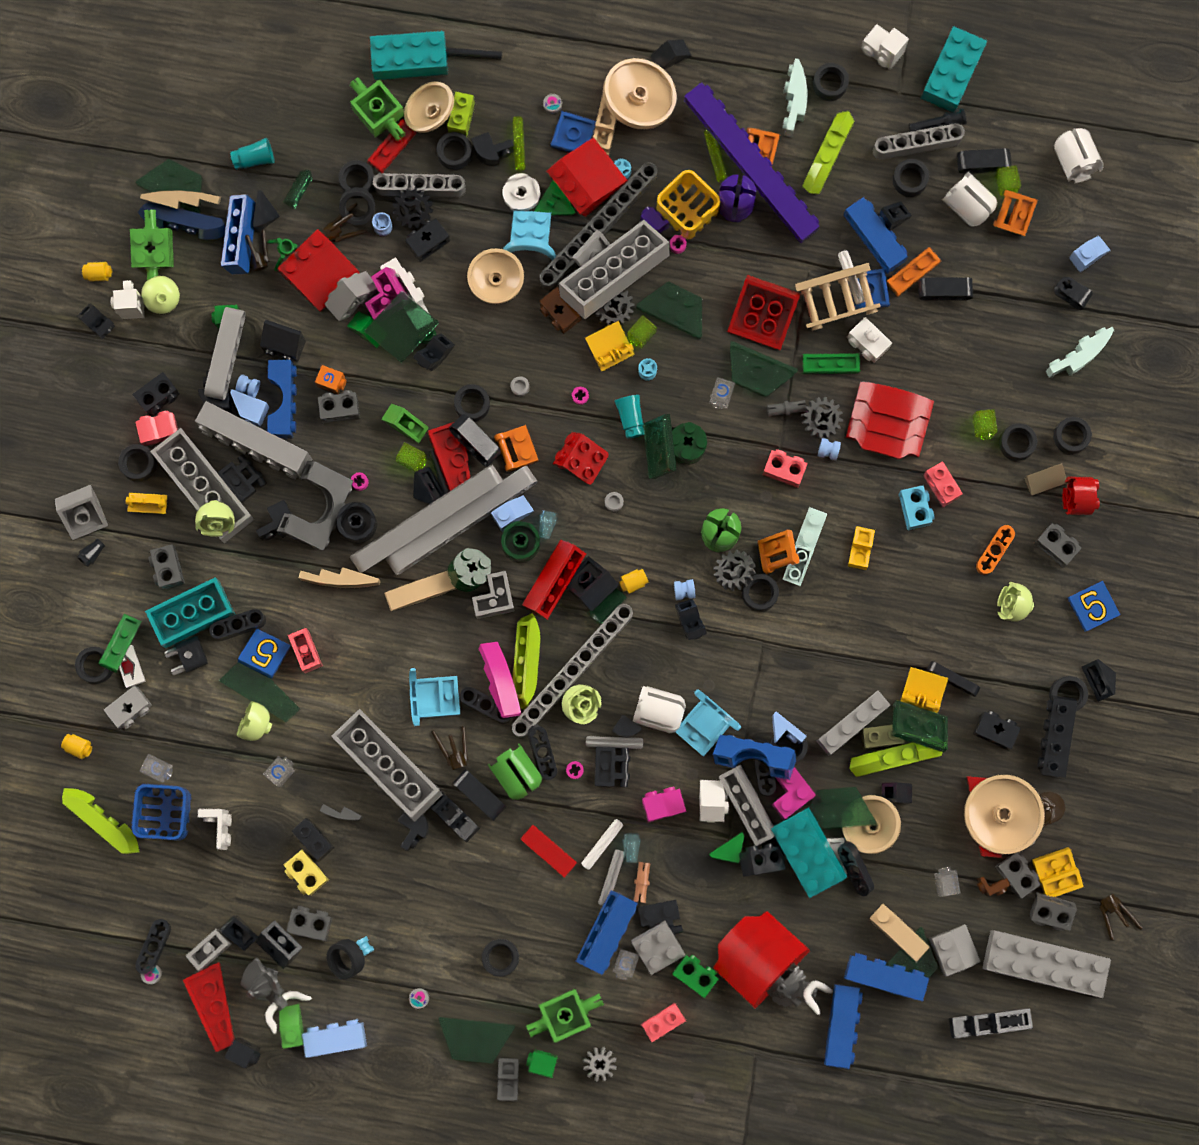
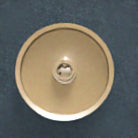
M633 58L619 62L610 70L604 81L603 97L607 108L617 120L632 128L651 129L663 124L673 112L676 104V89L670 76L660 66L648 60Z
M996 775L983 780L970 792L965 804L964 819L971 837L981 847L998 854H1011L1026 849L1037 839L1044 824V807L1037 791L1029 783L1011 775Z

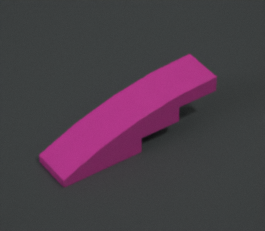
M498 642L480 644L479 651L485 662L483 669L490 681L489 690L502 718L520 716L521 710L515 686Z

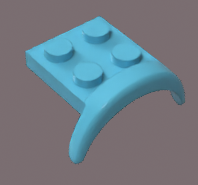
M514 210L511 240L503 250L510 253L519 250L536 251L547 255L553 261L556 254L548 245L551 213Z
M410 669V701L414 726H420V718L460 715L457 676L417 679L416 669Z
M697 689L694 694L700 702L681 722L680 728L675 733L704 757L717 742L719 735H723L729 726L736 731L741 726L721 707Z

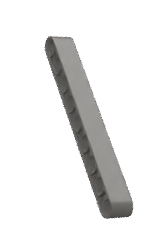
M493 464L355 552L350 556V559L360 573L366 571L499 485L503 479Z
M528 466L520 468L505 478L499 485L390 554L385 560L396 575L403 573L489 516L492 511L501 505L515 499L538 482Z
M621 604L612 612L512 725V730L516 737L524 738L527 736L529 728L537 725L565 692L571 688L630 622L633 611L629 605ZM626 609L630 615L627 618H621L618 614L619 611ZM610 623L617 627L613 633H609L606 630V626ZM601 638L604 644L601 647H596L593 644V640ZM583 652H588L591 655V659L589 661H582L580 655ZM569 667H577L578 673L575 676L569 675L567 673ZM559 680L563 681L565 688L557 690L554 684ZM544 695L552 697L550 704L545 705L541 702ZM532 709L539 711L540 714L537 719H531L528 716ZM518 724L526 725L527 728L524 733L519 734L516 732L515 729Z

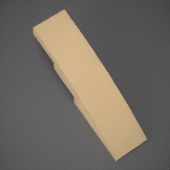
M602 96L593 137L609 156L617 119L607 108Z
M159 191L141 194L140 196L141 199L179 209L181 202L200 206L201 200L220 204L221 200L219 196L189 191Z
M343 567L340 574L321 569L319 576L300 571L298 577L301 581L338 588L377 586L381 582L378 578Z
M447 571L390 590L384 594L390 610L393 611L424 602L429 598L443 595L456 588L452 585Z

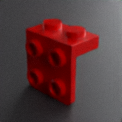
M572 432L566 437L562 449L557 452L553 464L558 468L568 470L580 480L590 485L595 480L609 454L582 433Z

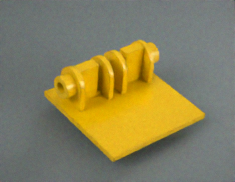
M619 321L585 338L601 372L634 355V348L631 343L629 344Z
M911 667L900 704L938 714L948 678Z

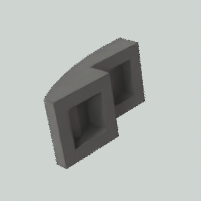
M325 804L320 809L321 812L338 819L359 821L363 818V816L346 807L343 808L341 813Z
M499 1058L497 1101L517 1102L519 1059Z

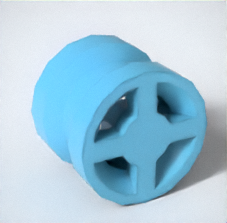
M625 159L615 161V165L628 180L631 175L630 163Z
M652 359L642 360L638 369L639 376L644 380H652L657 374L656 362Z
M367 936L356 942L362 949L364 956L374 951L373 946H370L368 943L369 939Z

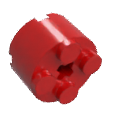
M1070 476L1066 478L1064 483L1068 484L1067 488H1063L1062 503L1063 508L1068 510L1066 512L1067 515H1092L1094 510L1099 509L1100 500L1097 498V491L1099 489L1098 479Z

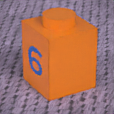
M322 365L315 383L319 388L339 394L340 390H343L346 385V379L342 372Z

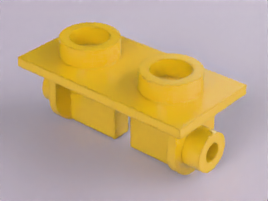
M129 493V497H126L127 512L166 514L168 495Z

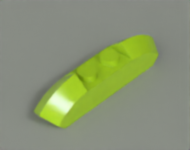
M849 111L837 113L803 184V187L809 193L820 194L854 123V119Z
M533 613L522 617L517 622L513 683L519 706L524 711L535 693L538 675L540 630Z
M937 737L868 753L851 758L849 769L856 777L936 758L942 756L945 744Z
M64 789L62 795L63 804L120 853L132 854L139 852L137 840L131 829L125 823L118 827L119 822L111 816L107 818L103 814L104 810L99 805L95 804L93 806L95 798L92 795L78 789Z

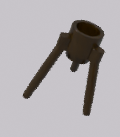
M357 203L350 206L347 212L350 213L357 206ZM352 213L343 219L339 215L334 221L323 228L329 240L335 239L336 243L342 239L367 233L368 230L364 229L339 235L342 233L339 226L353 217Z
M262 230L263 255L260 252H255L249 235H246L245 237L252 253L250 269L253 268V271H260L267 268V263L270 261L267 254L265 230Z
M462 726L463 755L461 751L457 752L452 735H448L453 754H450V757L436 732L432 730L431 733L446 758L448 766H451L452 770L467 766L466 761L469 759L467 755L465 726Z
M1114 894L1100 901L1102 906L1099 908L1103 914L1111 940H1114L1107 911L1109 914L1116 912L1124 926L1128 928L1129 925L1119 910L1121 908L1140 930L1143 929Z

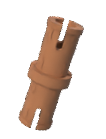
M638 862L637 880L634 881L636 888L633 901L639 902L641 894L640 902L646 903L647 885H650L648 877L651 864L645 863L643 871L644 863Z

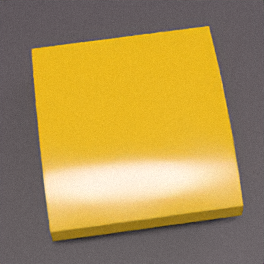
M1069 847L1032 859L1035 872L1040 878L1039 883L1045 895L1057 897L1084 887L1079 869L1075 866Z

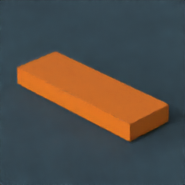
M929 247L887 280L886 283L895 295L899 297L940 264L941 260Z

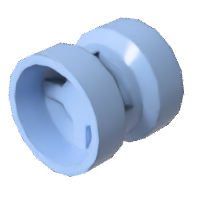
M380 212L374 215L372 224L375 232L380 236L390 234L392 223L388 214Z
M240 375L235 390L255 398L259 391L260 380H251L248 376Z
M822 438L818 457L824 458L829 456L831 460L836 461L841 442L834 441L831 443L828 439Z
M693 579L682 583L680 581L674 582L676 600H682L685 597L689 599L695 598Z

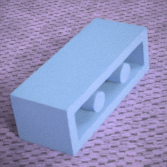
M358 1019L346 1021L345 1026H339L338 1023L326 1025L327 1029L319 1030V1026L307 1028V1032L302 1034L306 1058L367 1046L364 1023H358Z

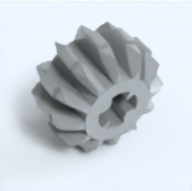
M595 1047V1055L590 1051L587 1052L591 1060L584 1058L583 1062L590 1065L585 1066L583 1069L584 1071L591 1069L587 1075L589 1078L595 1073V1081H598L599 1075H602V1080L606 1081L605 1073L612 1077L613 1074L609 1069L616 1070L617 1068L615 1065H610V1063L616 1061V1058L608 1059L612 1055V1051L604 1055L605 1047H602L601 1053H598V1049ZM603 1059L605 1061V1063H603L605 1067L603 1069L601 1067L597 1069L595 1067L596 1063L594 1062L596 1060L601 1061Z

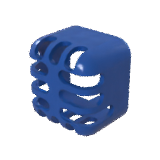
M140 785L135 792L132 819L133 834L145 839L183 840L188 834L186 824L189 823L191 808L190 792L178 786ZM153 789H159L160 794L154 796ZM164 789L171 790V796L166 797ZM176 790L182 791L183 796L181 798L176 796ZM143 796L159 797L163 799V803L161 805L143 804L142 800ZM183 799L182 807L173 806L172 800ZM142 808L160 809L162 815L160 817L142 816L141 811ZM173 810L182 811L181 818H172L170 813ZM138 821H159L161 826L158 829L138 827ZM181 822L180 830H171L169 827L170 823ZM150 830L156 831V835L148 834ZM163 830H166L168 833L167 836H160ZM174 831L179 832L177 836L172 837Z

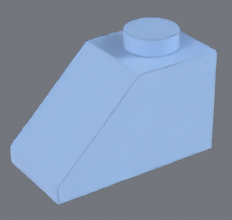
M1097 236L1076 249L1069 259L1079 272H1082L1107 254L1110 249L1100 236Z
M231 389L230 393L240 417L261 428L269 405L264 401Z
M523 495L501 505L491 512V516L503 532L509 524L522 520L534 512V510Z

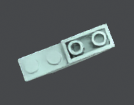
M796 58L794 65L790 64L788 75L791 76L790 82L786 81L784 93H787L785 100H789L787 111L790 114L789 118L785 117L783 129H786L785 136L792 137L796 120L803 122L807 105L806 79L799 59Z
M1104 327L1096 331L1095 336L1091 338L1086 336L1080 339L1079 344L1075 348L1076 350L1067 354L1066 359L1062 361L1057 359L1049 364L1050 367L1046 370L1049 378L1064 370L1070 376L1086 366L1106 345L1114 331L1113 327L1107 330Z
M809 507L795 543L799 563L787 565L783 580L801 586L827 513Z

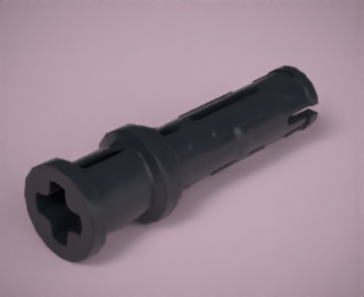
M963 108L953 113L945 112L941 117L909 123V131L913 132L951 124L966 125V114Z

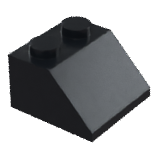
M265 320L260 343L264 353L273 357L275 355L281 356L283 360L298 362L306 343L302 332Z
M588 556L579 565L567 589L592 612L619 584L605 568Z

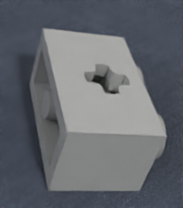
M134 685L106 707L104 711L116 727L122 730L134 724L133 720L138 716L146 715L150 711L149 708L152 704L139 687ZM128 705H129V706H132V707H131V710H132L131 713L126 712V711L128 710V709H127V706H128Z
M215 929L190 951L186 957L198 971H201L231 946L232 942L219 929Z

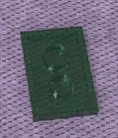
M664 414L643 423L649 479H656L676 471L670 414Z
M896 700L893 703L892 736L945 752L948 749V717Z

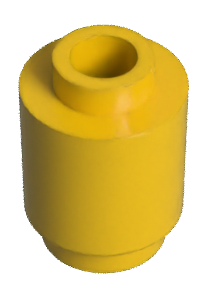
M107 262L87 263V265L82 267L83 278L88 281H108L109 277L112 276V268L108 266Z
M636 569L621 576V581H619L622 591H627L628 594L645 587V584L649 583L643 569Z
M67 734L61 744V748L66 753L80 759L88 757L92 751L90 741L74 734Z

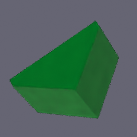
M359 311L347 325L349 329L375 348H378L388 335L372 317Z
M740 833L708 854L710 858L738 864L740 860L739 853H741L744 839L743 833Z

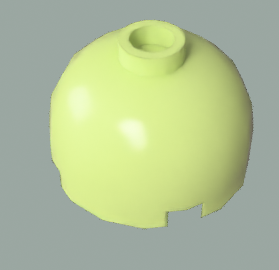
M155 276L145 282L142 287L141 297L148 310L158 314H165L176 308L180 293L178 286L173 280L166 276Z
M210 501L202 505L196 513V530H201L203 535L211 537L223 536V532L228 531L230 533L234 529V514L230 507L222 502Z
M1009 582L1010 585L1008 587L1004 586L999 595L997 606H1001V612H998V615L1001 619L1017 622L1029 615L1033 610L1034 602L1031 592L1025 586Z
M578 684L572 686L565 692L562 699V709L566 717L579 724H587L593 721L598 715L596 713L598 707L601 708V696L598 691L587 685Z
M251 701L245 711L244 719L240 722L237 737L255 741L260 739L264 733H269L272 723L269 722L270 715L268 710L261 704Z

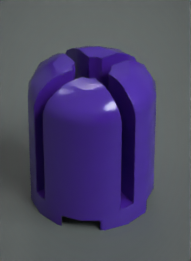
M737 174L727 177L720 186L719 211L726 220L731 222H741V220L751 215L754 208L756 187L753 181L744 175L741 185H737ZM734 199L738 200L737 208L733 207Z

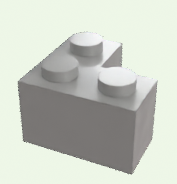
M366 271L360 274L355 273L349 278L344 277L339 280L337 288L328 295L329 299L325 306L340 321L350 317L359 304L372 299L378 289Z
M506 571L488 574L491 594L472 597L477 619L514 612Z

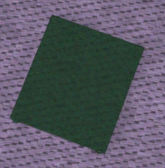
M401 290L364 332L402 363L439 322Z

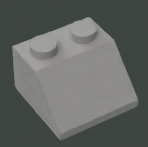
M91 485L55 499L56 511L72 540L108 526L99 500Z
M966 924L929 938L943 976L957 973L980 962Z

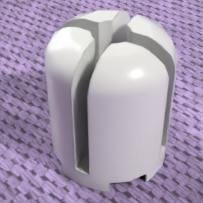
M1081 128L1073 129V131L1069 130L1063 133L1055 142V152L1068 181L1074 180L1075 183L1083 182L1090 179V174L1099 169L1101 171L1103 169V162L1087 130Z
M969 172L942 199L970 226H978L989 217V214L996 209L997 205L996 197Z
M643 686L633 722L667 733H673L680 728L686 707L685 701L679 695Z

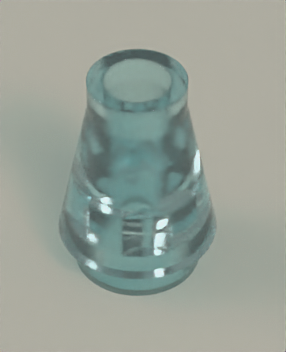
M542 510L541 515H539V537L550 539L558 519L556 518L557 513Z
M625 833L622 843L626 862H638L641 838H639L638 833Z

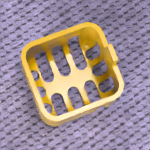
M691 170L681 172L657 198V211L665 220L669 221L676 231L680 229L682 232L681 236L685 239L695 237V233L697 231L700 232L703 229V225L705 223L708 224L712 216L718 214L720 205L718 194ZM680 184L685 189V192L682 194L677 190ZM694 184L697 187V191L688 201L683 202L681 197ZM672 192H674V194L677 197L676 201H672L669 198V195ZM702 192L705 195V199L695 209H690L689 205ZM711 197L714 200L712 208L705 212L702 217H699L697 212ZM663 200L668 202V208L662 204ZM672 206L678 208L674 214L669 211ZM681 213L686 216L682 222L676 218ZM688 221H692L694 224L691 228L685 226Z

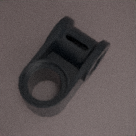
M1070 277L1062 278L1054 287V293L1057 297L1078 310H1083L1093 295L1089 288L1079 284Z

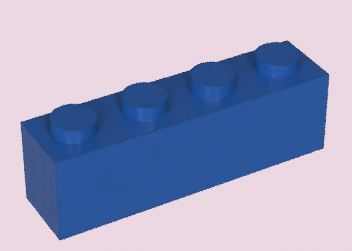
M248 195L230 196L221 266L231 274L249 273L251 251L245 236L249 235L251 242H253V221L256 202Z
M863 197L845 210L844 217L888 274L906 261L908 257L907 251L903 245L898 244L895 234L886 228L884 219L875 213L873 204L870 201H866Z
M611 890L576 962L603 975L604 971L609 967V961L617 950L622 935L627 930L631 917L636 912L638 903Z
M856 953L855 956H849L844 979L923 1001L929 978L924 977V972L913 970L912 973L906 972V967L896 964L892 968L886 966V961L875 958L874 962L866 960V955Z
M834 984L824 1059L825 1065L850 1069V1064H854L855 1053L852 1052V1047L857 1042V1032L854 1031L855 1024H859L860 1012H857L858 1004L861 1005L862 1002L860 988Z

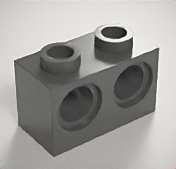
M346 390L342 391L341 394L325 393L322 394V397H318L322 423L360 419L356 392ZM352 401L353 405L351 408H344V403ZM327 404H334V408L331 411L325 410Z
M1051 523L1034 544L1064 568L1080 551L1081 547L1075 538H1069L1064 533L1065 531L1061 526ZM1053 534L1056 538L1055 542H1050L1047 535ZM1063 546H1067L1070 549V555L1063 553Z
M173 544L150 550L151 556L148 558L150 566L155 569L156 574L153 575L156 586L159 585L164 590L185 584L177 550ZM167 554V560L164 563H160V556ZM171 572L172 578L169 581H164V575Z
M1013 853L996 865L995 868L1003 878L1008 879L1009 887L1016 897L1022 899L1040 886L1038 882L1040 878L1034 870L1030 871L1026 865L1028 862L1022 854ZM1011 861L1017 863L1018 868L1015 872L1009 869ZM1023 877L1029 880L1027 888H1023L1021 885Z
M1036 892L1030 916L1035 924L1041 926L1047 924L1059 931H1064V929L1070 931L1077 908L1074 902ZM1041 908L1048 909L1047 912L1043 914L1038 912ZM1060 913L1067 914L1063 919L1057 918Z
M302 906L292 909L287 927L288 933L327 941L333 918L328 916V912L317 910V913L309 912L310 908ZM299 915L305 917V924L303 926L296 924V918ZM318 919L323 920L325 924L321 931L315 928V922Z

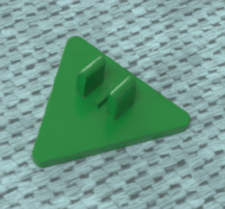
M552 180L534 211L551 213V215L575 214L571 203L554 180Z

